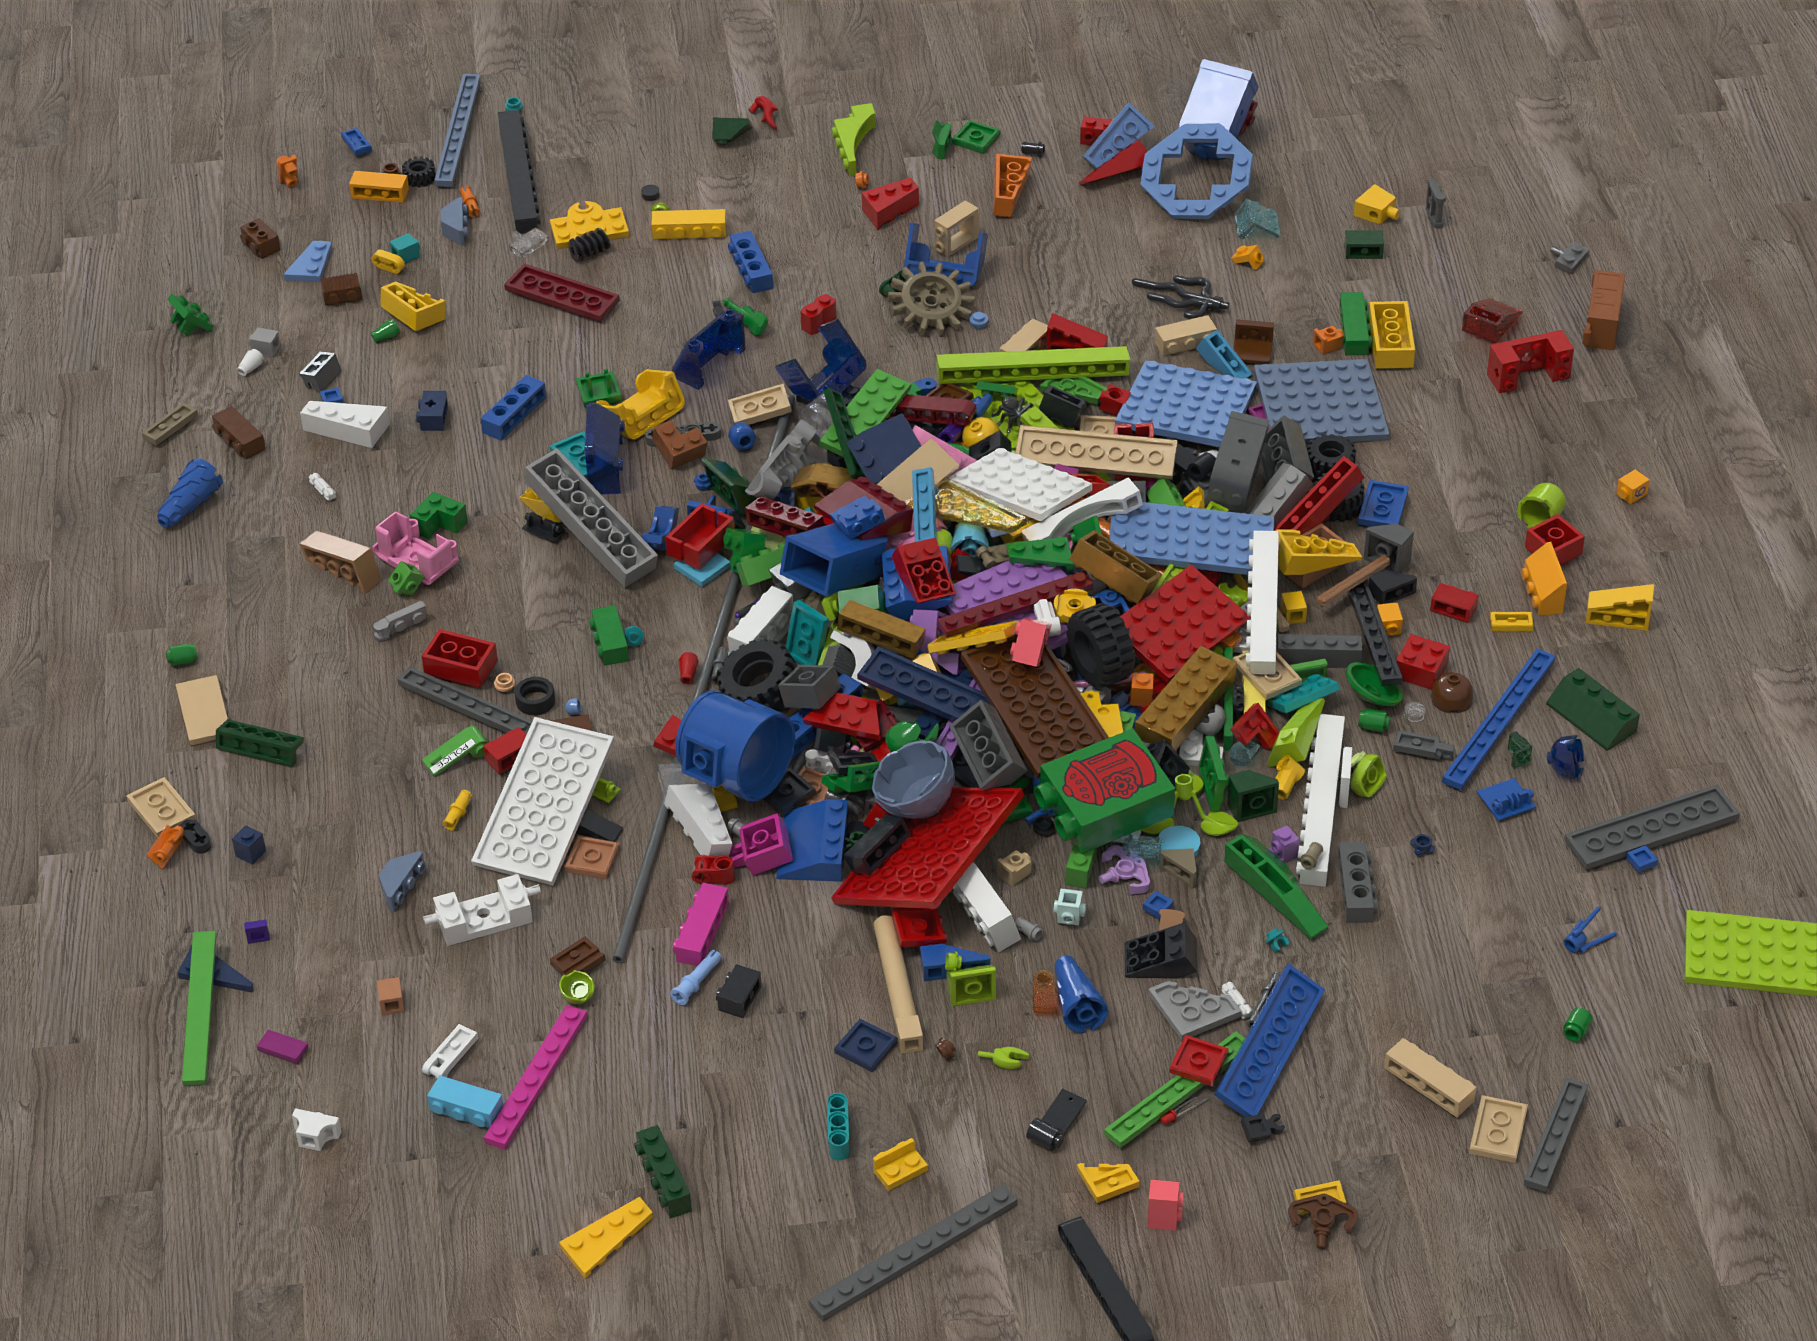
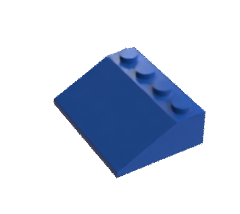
M939 546L951 578L947 546ZM896 548L882 553L885 604L891 616L906 621L913 615V610H936L953 603V596H948L917 604L897 573L892 559V554Z
M825 799L794 809L784 815L783 822L788 830L793 861L777 867L776 879L842 882L846 848L845 838H847L849 821L848 800Z

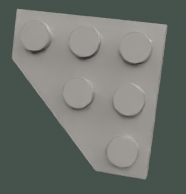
M1166 981L1148 989V995L1181 1041H1183L1185 1035L1193 1037L1241 1017L1242 1011L1230 995L1222 993L1220 996L1209 994L1208 990L1192 986L1188 989L1177 986V983Z

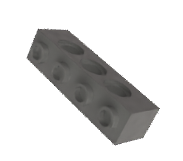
M1365 842L1339 843L1338 864L1346 923L1373 922V913H1377V900H1373V897H1375V884H1371L1370 881L1373 880V868L1368 866V864H1371V853L1366 851Z

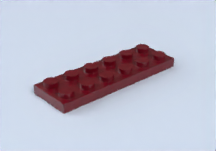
M523 264L504 284L506 291L599 322L620 301L618 294L528 264Z

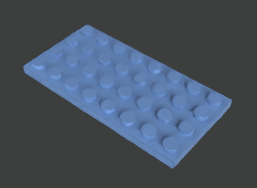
M1143 502V506L1127 514L1111 515L1109 540L1148 564L1166 566L1173 564L1174 567L1183 568L1193 565L1196 569L1248 575L1249 571H1253V567H1249V555H1253V551H1249V539L1254 538V531H1274V517Z

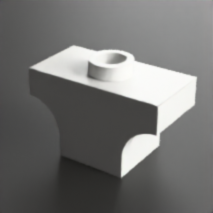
M295 1108L292 1119L299 1147L321 1151L327 1141L339 1139L341 1127L338 1117Z

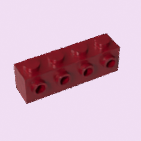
M760 496L745 507L748 525L784 537L824 526L823 516L767 499L766 497Z

